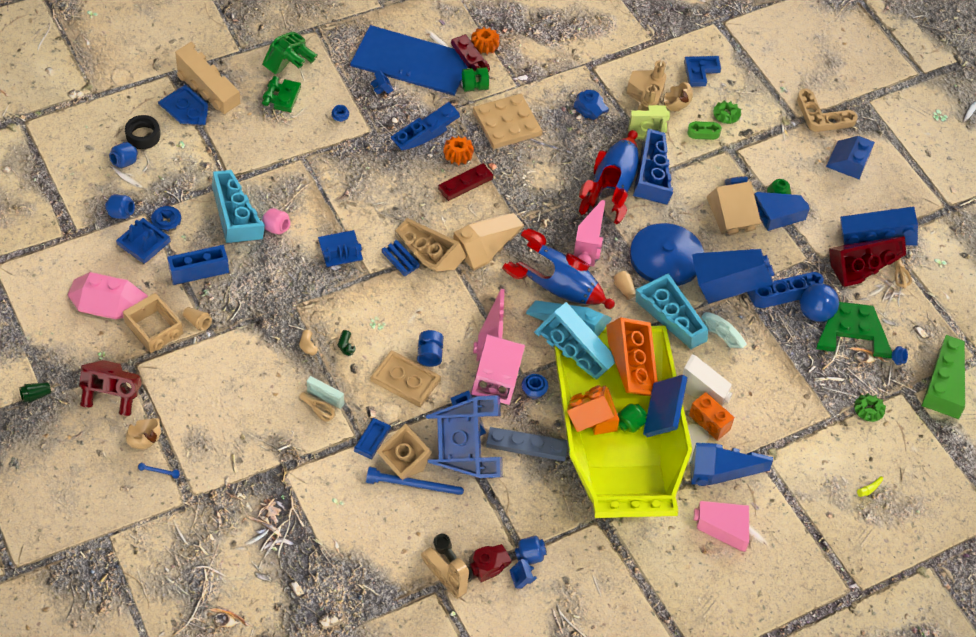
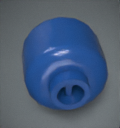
M123 142L111 148L109 158L114 166L125 168L136 162L138 152L132 144Z
M114 194L106 202L105 208L111 218L127 219L134 213L135 204L127 195Z
M538 536L519 540V548H515L518 561L521 559L528 560L529 565L542 562L544 556L547 555L544 541L539 539Z

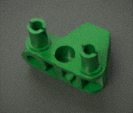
M289 32L278 36L272 42L262 65L276 75L281 73L289 62L298 69L303 66L306 60L312 64L318 54L306 47L305 39L300 34Z

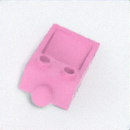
M601 200L580 223L575 242L574 256L593 267L595 260L600 258L603 237L599 236L605 205L604 200Z
M487 335L471 389V395L500 396V403L510 405L525 345ZM484 381L487 383V386L481 387L479 383ZM500 386L506 388V391L501 393L498 389Z

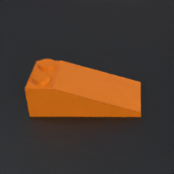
M620 317L607 324L606 328L608 344L625 391L631 394L651 396L653 384L658 382L651 322Z

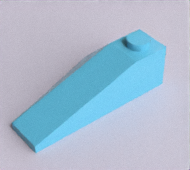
M536 300L526 311V314L545 321L563 304ZM569 305L597 336L601 334L606 325L611 321V317L588 307Z

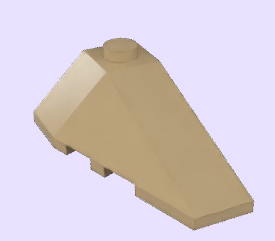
M514 213L469 224L455 231L453 240L460 243L467 256L464 260L475 271L493 260V256L500 252L503 246L524 228V224Z
M406 218L395 230L421 263L435 271L455 270L467 257L458 241L409 218Z

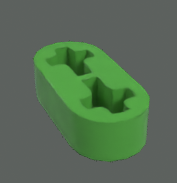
M695 121L689 124L687 134L692 139L715 140L720 137L722 128L716 122Z

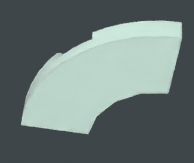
M705 312L701 316L708 331L721 337L730 348H743L747 345L740 333L725 319L709 312Z

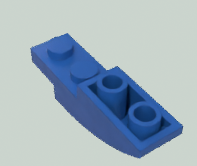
M448 102L423 120L420 117L391 136V139L400 150L417 147L447 131L446 126L458 119L460 114Z

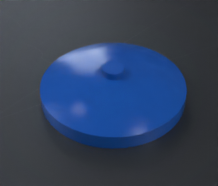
M659 223L647 226L636 234L631 243L630 260L635 271L645 280L652 282L669 273L676 285L680 286L692 281L696 277L692 254L704 253L699 239L689 230L675 224Z

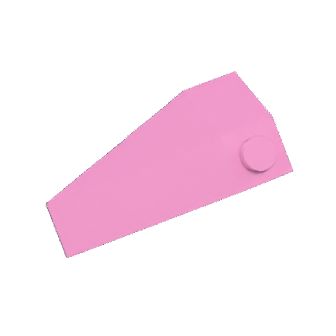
M500 289L479 332L478 342H474L473 353L477 354V361H480L487 335L502 338L505 289Z

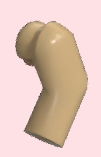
M304 330L299 346L306 354L313 356L317 353L318 347L310 341L312 332Z

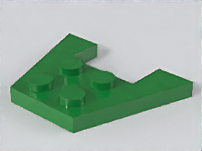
M839 302L838 311L827 321L816 349L835 351L836 336L873 341V356L892 359L891 347L874 306Z

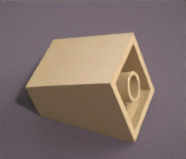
M751 181L716 187L707 196L721 234L728 233V235H734L739 233L740 230L751 232L756 230V227L761 224Z

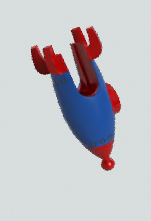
M635 130L629 131L628 137L619 140L607 151H599L594 165L593 181L587 180L584 182L579 192V197L583 199L579 207L581 215L586 214L590 205L592 207L595 206L604 189L612 188L615 189L612 197L614 204L612 212L616 211L614 223L619 224L624 219L627 213V207L624 203L628 197L627 193L635 178L639 164L638 148L635 142L638 133Z
M529 228L523 230L521 236L529 241L527 246L554 263V274L547 276L521 261L519 263L516 262V264L511 261L508 264L505 263L502 269L515 279H523L528 276L547 291L570 302L585 305L604 304L606 309L614 308V300L611 298L606 299L603 289L588 271L590 267L588 263L570 253L565 255L545 246L546 238L543 234Z

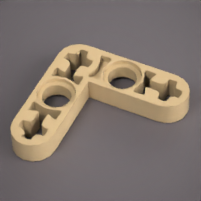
M801 89L799 91L797 101L807 126L811 131L820 132L855 126L858 115L854 111L845 110L822 113L811 90ZM807 108H812L815 112H809ZM829 119H835L837 123H831Z
M431 547L421 553L424 563L454 598L459 599L467 593L469 570L460 558H456L447 565Z

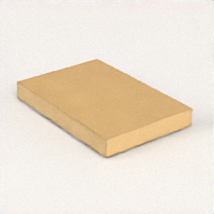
M391 350L370 377V381L421 408L441 381V376Z

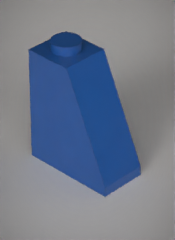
M754 193L760 220L767 231L804 221L807 218L810 207L802 195Z

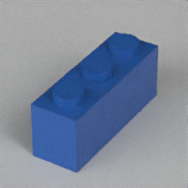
M224 245L167 257L173 285L229 273L228 258Z

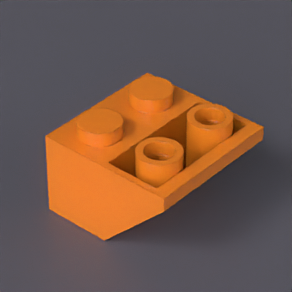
M600 385L595 386L589 390V393L584 395L579 393L572 396L567 408L569 417L577 432L614 417L615 413L606 385L600 387Z

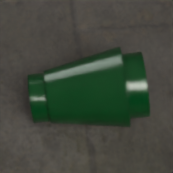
M48 382L24 384V386L19 387L23 403H31L51 394Z

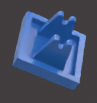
M142 218L140 221L136 220L135 225L131 224L129 230L119 237L116 242L119 247L145 264L169 244L171 239L167 234Z

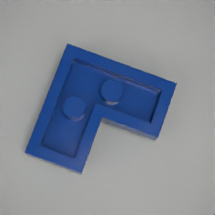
M691 56L684 59L688 83L691 87L706 86V73L721 72L719 56Z

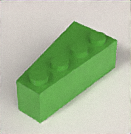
M946 335L940 346L921 406L956 419L960 418L965 409V341Z

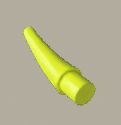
M880 476L873 483L858 489V496H868L874 492L883 481V477Z

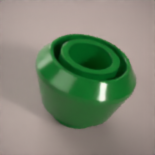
M784 179L774 180L767 188V193L792 194L790 184Z

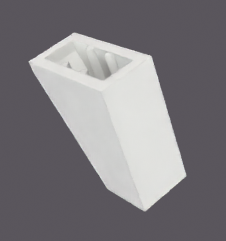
M692 354L682 374L687 377L685 393L699 398L706 392L721 406L724 403L728 404L733 394L730 392L732 384Z

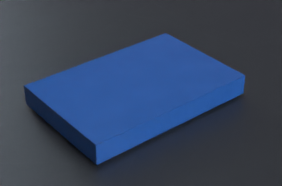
M679 375L653 384L643 432L646 437L678 429L687 383L685 375Z

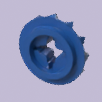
M171 206L160 207L151 216V221L155 227L161 231L167 230L168 232L172 228L176 230L177 225L181 224L182 219L179 210ZM163 217L166 218V219H169V218H170V222H168V221H166V220L163 221Z

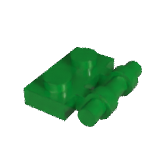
M273 76L272 80L268 82L267 91L263 94L262 104L268 106L269 103H274V109L291 113L301 90V83L284 79L283 83L280 84L278 83L279 78Z

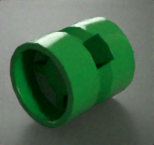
M487 67L477 68L476 71L472 68L462 69L464 92L474 91L475 88L479 91L489 90Z

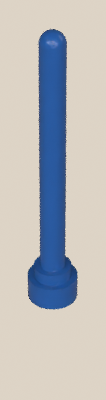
M369 467L366 483L370 484L382 481L457 495L464 493V489L459 486L413 478L402 480L396 475L380 473L381 471L374 467Z

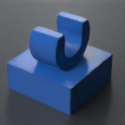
M380 70L374 73L376 79L371 82V85L375 88L374 91L377 94L382 93L383 90L388 94L394 91L389 79Z
M521 559L510 569L514 586L517 589H522L525 585L531 584L537 579V576L532 575L531 571L534 570V567L529 565L528 560Z

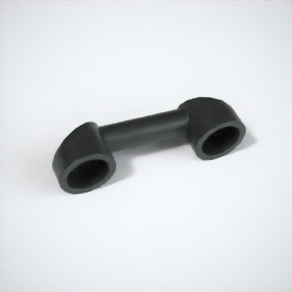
M438 534L434 538V546L439 553L445 554L447 559L452 562L457 557L451 550L452 543L450 538L446 534ZM467 566L469 570V583L473 579V572L471 568Z

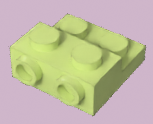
M648 105L647 111L631 110L628 132L635 130L638 133L637 139H644L648 128L666 133V121L670 119V111L666 109V106Z

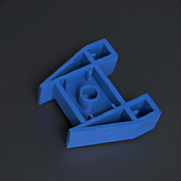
M476 396L427 415L426 419H437L439 459H430L428 463L478 478L503 477L502 457L481 458L480 417L501 416L500 396Z

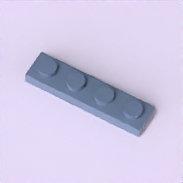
M494 427L489 429L486 448L565 461L568 447L567 440Z

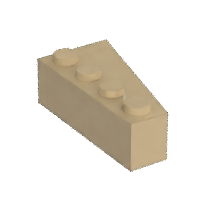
M191 41L175 51L177 76L181 81H185L192 90H196L204 100H208L216 110H220L225 115L241 104L240 92L225 76L221 77L214 64L210 66L205 60L206 56L202 52L198 53L194 49L196 45Z

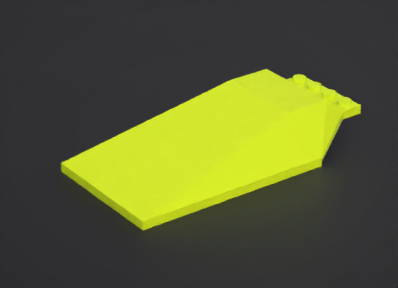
M651 326L657 380L659 382L676 377L666 326ZM605 327L598 338L610 350L607 328ZM554 345L569 456L589 500L593 503L595 518L678 516L676 495L692 453V444L683 404L678 429L655 436L646 437L643 434L645 424L635 433L624 432L619 426L615 432L594 435L592 428H586L577 432L567 412L569 401L576 394L582 393L584 395L585 392L595 386L600 385V387L606 385L609 388L617 414L628 404H639L648 413L651 396L626 393L616 363L596 380L577 366L575 360L565 357L562 354L563 351Z

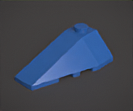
M696 443L690 462L691 484L699 486L713 485L770 471L773 457L754 452L743 454L737 448L726 450L720 444Z

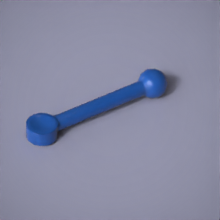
M139 463L138 465L140 471L149 470L172 475L174 479L180 476L178 470L159 469L146 466L144 463Z

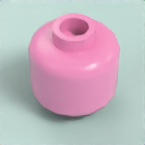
M272 208L262 217V222L265 225L264 229L271 233L280 235L290 227L289 216L284 211Z

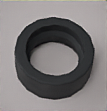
M134 116L125 125L127 142L136 149L152 148L160 140L161 134L158 121L151 116ZM142 127L153 130L150 135L145 137H137L132 134L136 129Z

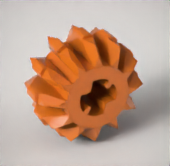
M484 27L482 29L477 28L471 35V42L480 54L486 53L488 55L489 52L494 53L499 47V34L496 33V30H491L490 27L488 29Z
M459 135L457 138L451 136L450 140L445 142L443 153L446 160H450L451 164L457 163L459 166L460 163L466 165L467 161L472 159L474 148L471 140H467L466 136L460 138Z

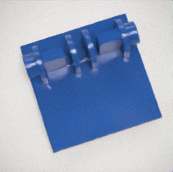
M354 230L318 237L326 267L363 260L361 254L362 247L360 243L358 244Z

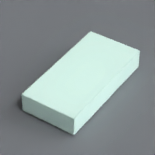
M312 376L308 378V393L339 409L343 407V392Z

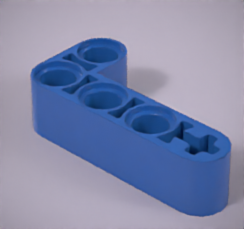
M810 272L773 281L774 284L747 293L755 307L767 308L800 300L802 293L807 287L823 283L824 278L820 273Z

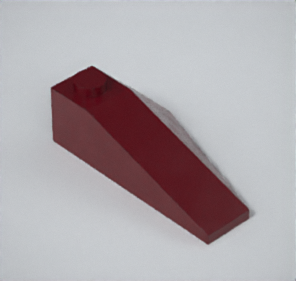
M905 236L829 248L831 267L841 285L847 287L860 284L870 275L878 273L886 265H891L907 255Z

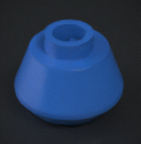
M529 374L522 380V389L527 397L539 399L547 392L548 381L540 374Z

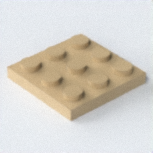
M522 94L473 107V113L493 149L542 135V129Z

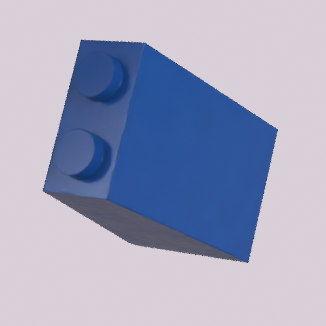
M761 249L692 254L698 284L708 304L774 284L772 276H775L773 267L770 265L768 255L764 256Z

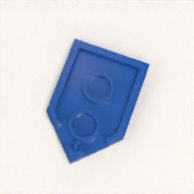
M186 84L158 101V104L180 124L206 125L208 103Z

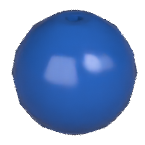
M823 283L813 284L807 287L801 295L800 308L804 316L809 320L825 322L831 319L838 311V294L831 286Z

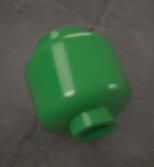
M628 404L618 412V426L624 432L635 433L646 423L647 413L639 404Z

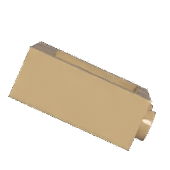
M156 293L123 311L125 324L150 353L160 350L164 345L178 339L183 334L181 321ZM158 311L171 327L149 339L136 323Z

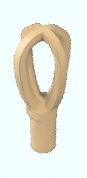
M900 258L894 262L896 266L895 283L897 286L905 289L906 286L911 285L912 278ZM904 272L909 279L908 283H906ZM898 273H900L902 284L898 281Z
M305 392L300 394L299 398L310 405L321 420L329 422L335 417V410L330 404L312 398ZM318 407H320V408L326 410V411L329 412L331 415H328V414L324 413V412L321 411Z

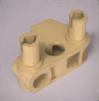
M661 60L656 61L654 70L632 71L628 82L627 94L640 102L638 110L647 111L648 105H659L666 82V74L664 73L666 63L662 61L661 66Z

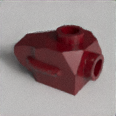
M502 544L479 548L469 557V567L473 572V576L476 575L480 583L499 575L512 562Z

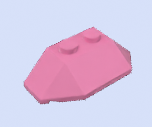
M92 272L74 279L67 294L79 312L111 319L124 318L123 311L148 297V295L128 280Z

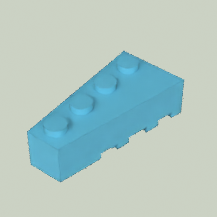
M232 170L214 171L212 189L226 243L263 239L265 225L262 220H259L258 213L250 205L247 195H244L241 190L242 187Z
M669 273L636 289V302L663 326H666L671 333L690 349L707 342L708 328Z
M567 302L554 311L534 331L536 335H542L546 338L547 343L552 347L555 345L562 350V354L565 357L575 360L577 366L596 380L615 364L612 352Z

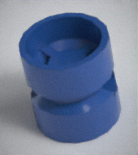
M427 330L419 334L417 361L421 365L434 367L441 364L444 336L440 332Z

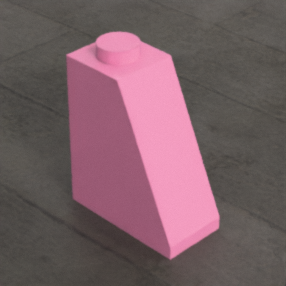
M700 501L698 509H694L693 520L697 521V529L740 551L746 552L749 544V506Z

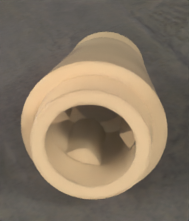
M627 271L617 273L613 277L616 287L627 300L634 298L636 290L631 275Z
M187 307L183 311V317L196 329L207 330L210 327L212 318L208 313L191 307Z

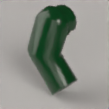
M343 330L337 346L344 355L351 356L356 348L355 345L351 346L352 344L349 343L351 332Z

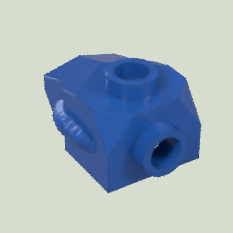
M595 90L580 92L574 102V109L583 117L592 120L597 119L602 113L609 111L603 98Z

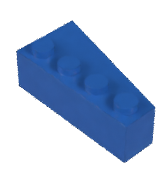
M649 128L642 142L633 196L668 205L673 194V187H671L672 179L669 173L670 164L669 159H667L668 150L664 132Z
M914 206L840 217L844 245L905 236L906 245L918 246V222Z

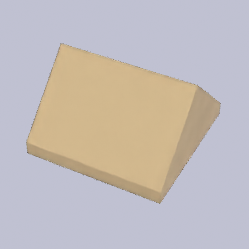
M404 424L376 451L402 480L423 472L432 453L407 424Z

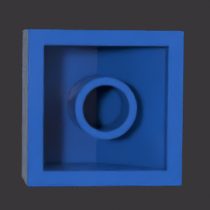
M861 136L837 141L826 167L860 180L875 142Z

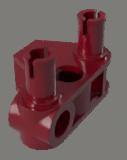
M102 360L84 364L81 366L79 387L82 389L80 406L92 407L94 391L120 396L121 401L118 413L123 416H130L132 414L133 399L138 396V390L142 385L140 376L135 373L122 371L121 364Z

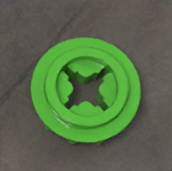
M724 100L722 103L718 102L714 106L713 114L718 121L731 124L740 119L741 109L738 108V104H732V101L727 103Z
M867 393L866 395H860L856 399L854 409L856 414L863 420L875 422L883 418L886 406L883 404V399H878L877 395L872 396ZM868 404H869L870 406H871V405H875L873 409H872V408H866Z

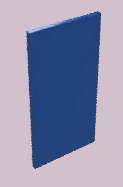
M372 25L369 26L350 63L352 67L373 73L380 70L387 77L454 96L462 81V69L468 68L454 48Z

